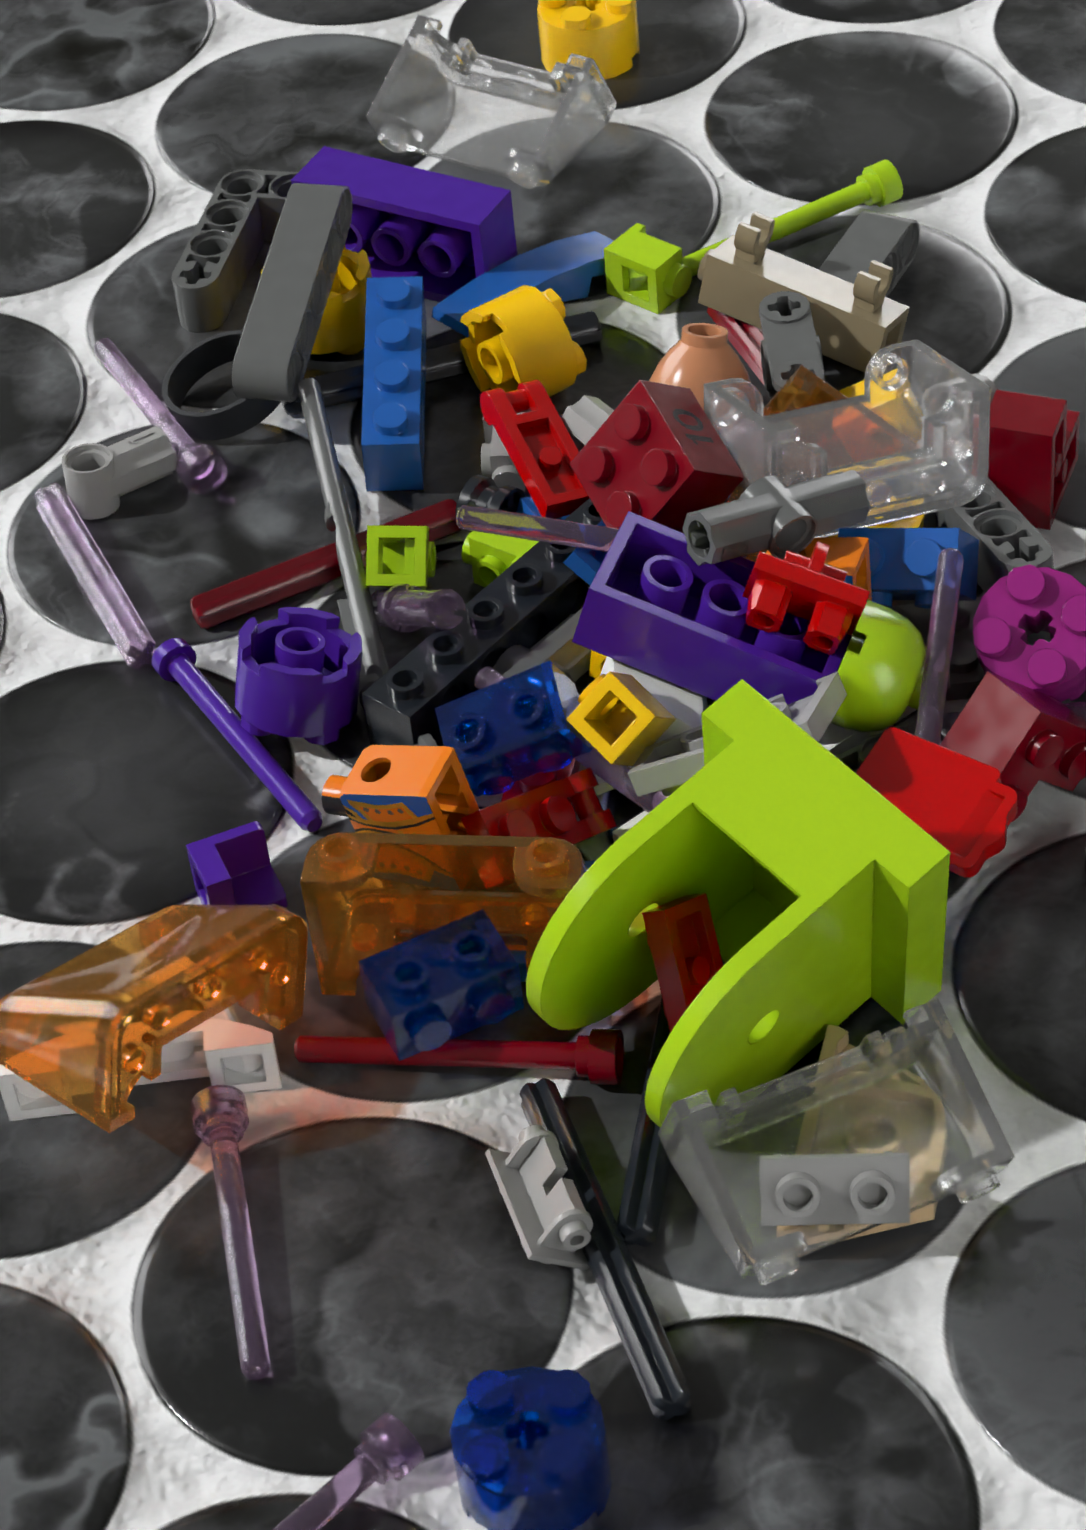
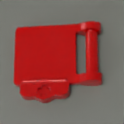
M889 727L883 732L856 771V774L950 851V871L962 877L975 876L988 858L1000 853L1005 848L1008 826L1017 814L1016 791L1009 786L1001 784V773L995 767L896 727Z

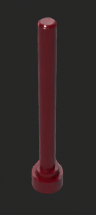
M592 1029L590 1036L579 1035L576 1042L300 1035L296 1039L294 1046L295 1058L300 1063L576 1070L577 1077H589L590 1083L596 1085H620L623 1078L625 1056L624 1037L621 1029Z

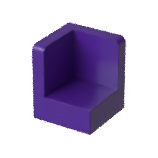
M258 821L186 844L195 890L215 932L287 907L286 893L271 866L265 832Z

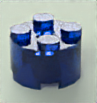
M533 1366L501 1372L496 1370L483 1371L471 1380L466 1388L467 1396L457 1406L450 1428L462 1509L469 1518L471 1515L476 1523L488 1530H572L585 1523L594 1512L599 1517L605 1510L612 1481L601 1405L591 1393L589 1382L575 1370L565 1369L558 1371Z

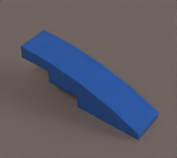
M593 231L556 240L515 256L474 278L435 305L432 311V318L468 337V326L460 322L461 316L469 310L522 285L536 287L541 292L549 288L553 289L561 297L562 301L586 298L589 294L592 277L606 275L604 248L614 240Z

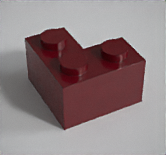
M996 390L988 411L979 412L975 420L972 438L973 447L981 448V458L978 459L976 465L1035 528L1050 530L1078 460L1080 412L1067 410V400Z
M987 671L940 744V746L995 767L1000 771L1001 784L1011 787L1017 793V814L1013 821L1024 811L1028 802V796L1039 780L1073 792L1079 781L1086 777V721L1056 698Z

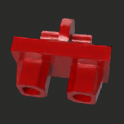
M817 541L811 558L787 550L782 560L759 551L742 596L748 598L747 625L768 633L779 632L786 612L810 620L803 642L809 648L832 655L836 652L846 634L852 635L865 608L870 591L844 582L847 571L824 563L830 545Z

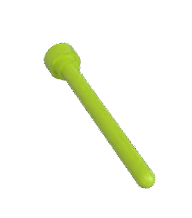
M886 159L865 167L862 175L857 177L855 184L773 218L775 224L769 244L862 203H865L867 206L876 204L878 207H882L899 200L903 195V186L897 169L890 161ZM726 239L683 257V265L691 269L692 277L698 275L699 265L705 253L709 249H715Z

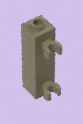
M757 212L752 213L750 225L743 222L739 223L735 235L730 236L715 249H709L705 253L698 269V279L702 281L698 303L762 329L759 317V304L764 297L780 291L800 293L810 303L815 332L820 338L822 355L872 376L878 374L898 356L910 307L885 297L893 278L894 268L873 260L870 263L869 272H858L855 283H850L767 249L766 247L773 234L775 220Z

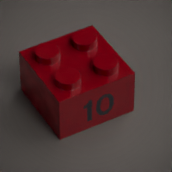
M645 380L637 382L570 463L613 539L618 533L628 511L684 533L682 529L687 513L722 504L745 478L690 388Z

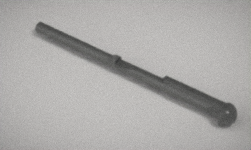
M305 378L299 382L297 390L325 504V524L329 531L333 532L336 530L337 559L347 599L337 600L344 631L351 634V636L358 632L362 639L359 701L364 709L362 693L387 673L389 667L370 589L366 586V573L320 384L316 379Z

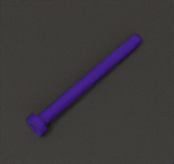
M172 638L158 646L152 656V666L161 678L166 681L178 682L302 830L309 832L317 831L322 826V813L259 739L241 727V718L195 666L196 653L187 641L182 638Z

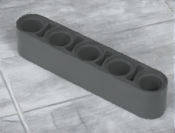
M307 183L291 184L235 353L232 368V386L236 397L294 402L298 396L297 385L304 378L352 221V194L348 186Z

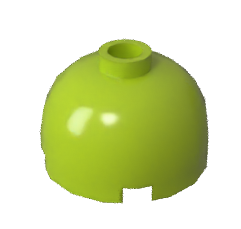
M867 599L865 608L858 620L838 669L847 696L832 719V724L858 732L881 731L894 725L905 712L907 706L918 711L920 710L934 675L923 671L926 646L921 633L908 618L886 606Z

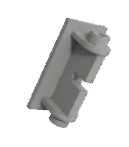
M531 1125L521 1131L518 1137L519 1142L511 1153L488 1149L485 1155L528 1260L588 1270L590 1266L582 1248L591 1239L590 1232L593 1228V1221L590 1214L585 1210L573 1180L562 1178L568 1168L559 1150V1142L556 1135L551 1131L545 1130L541 1125Z
M884 1151V1153L781 1155L779 1153L760 1156L761 1226L910 1223L909 1152L892 1153V1151Z

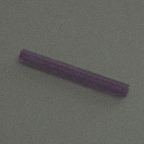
M51 483L47 488L39 487L34 494L37 502L36 509L127 665L134 669H140L145 663L152 664L155 641L65 490L57 483Z

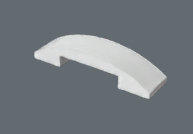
M158 1016L91 1026L57 1036L28 1048L0 1064V1091L9 1121L78 1113V1092L210 1077L215 1097L281 1089L282 1077L272 1032L252 1025L209 1017Z

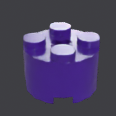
M278 608V619L264 621L260 624L257 623L255 617L248 619L238 634L235 708L241 715V727L249 734L255 736L276 734L283 737H299L315 745H325L337 741L340 729L348 725L357 712L362 659L361 635L356 632L351 636V634L339 628L340 617L313 608Z

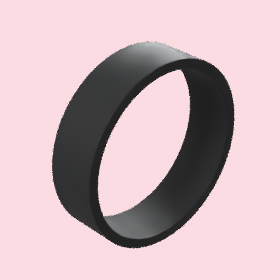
M243 330L219 333L200 341L185 351L168 370L162 385L163 400L176 424L186 435L199 440H220L236 436L262 422L280 404L281 401L241 398L228 406L212 411L190 412L181 409L186 394L200 378L211 370L234 361Z

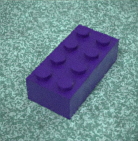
M323 146L291 180L292 184L307 183L348 186L352 194L353 211L350 229L345 242L346 249L357 253L363 249L367 253L372 278L423 276L424 298L440 303L474 278L518 256L511 190L326 146Z
M628 511L589 587L572 642L715 701L743 679L766 699L783 693L786 703L791 704L813 695L818 688L816 684L817 679L838 671L852 635L846 634L836 652L829 655L809 648L803 642L810 620L786 612L779 632L768 633L747 625L748 598L742 595L755 562L740 556L712 565L708 563L698 566L687 552V541L684 533Z

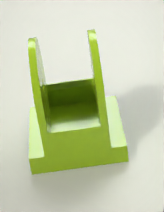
M743 679L701 713L704 767L622 835L582 875L559 905L545 928L532 956L526 979L528 1004L551 1027L559 1030H573L596 1023L627 1005L658 980L652 953L647 942V932L642 913L685 895L707 894L722 961L726 964L700 991L671 1031L654 1063L645 1093V1108L649 1118L665 1133L674 1138L694 1137L729 1120L772 1086L825 1038L827 1025L839 1026L870 997L904 1025L942 989L950 851Z

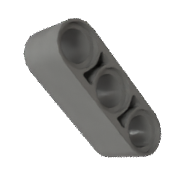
M864 209L834 247L819 270L854 284L858 272L868 273L870 263L873 260L894 268L893 278L885 297H888L915 257L920 238L919 223L917 220Z

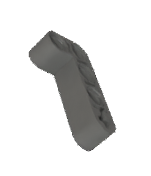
M242 169L226 174L219 181L172 273L171 280L179 322L182 328L190 332L204 333L219 328L227 320L264 242L273 240L289 188L292 184L291 180L298 172Z
M959 454L936 455L881 471L867 480L866 493L884 495L896 502L926 510L923 528H960L979 539L977 584L985 593L1000 578L1007 576L1013 568L1031 564L1038 568L1049 567L1054 569L1053 549L1050 543L984 472L966 456Z

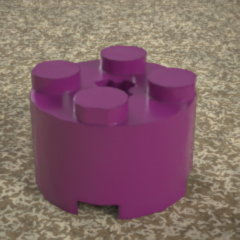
M1029 564L1013 568L1007 576L1000 578L982 596L974 616V645L979 663L985 674L989 671L1052 696L1060 702L1069 698L1071 702L1079 698L1086 691V587L1072 575L1049 567L1038 568ZM1040 631L1050 633V642L1038 639L1033 646L1029 645L1027 637L1032 633L1038 634Z

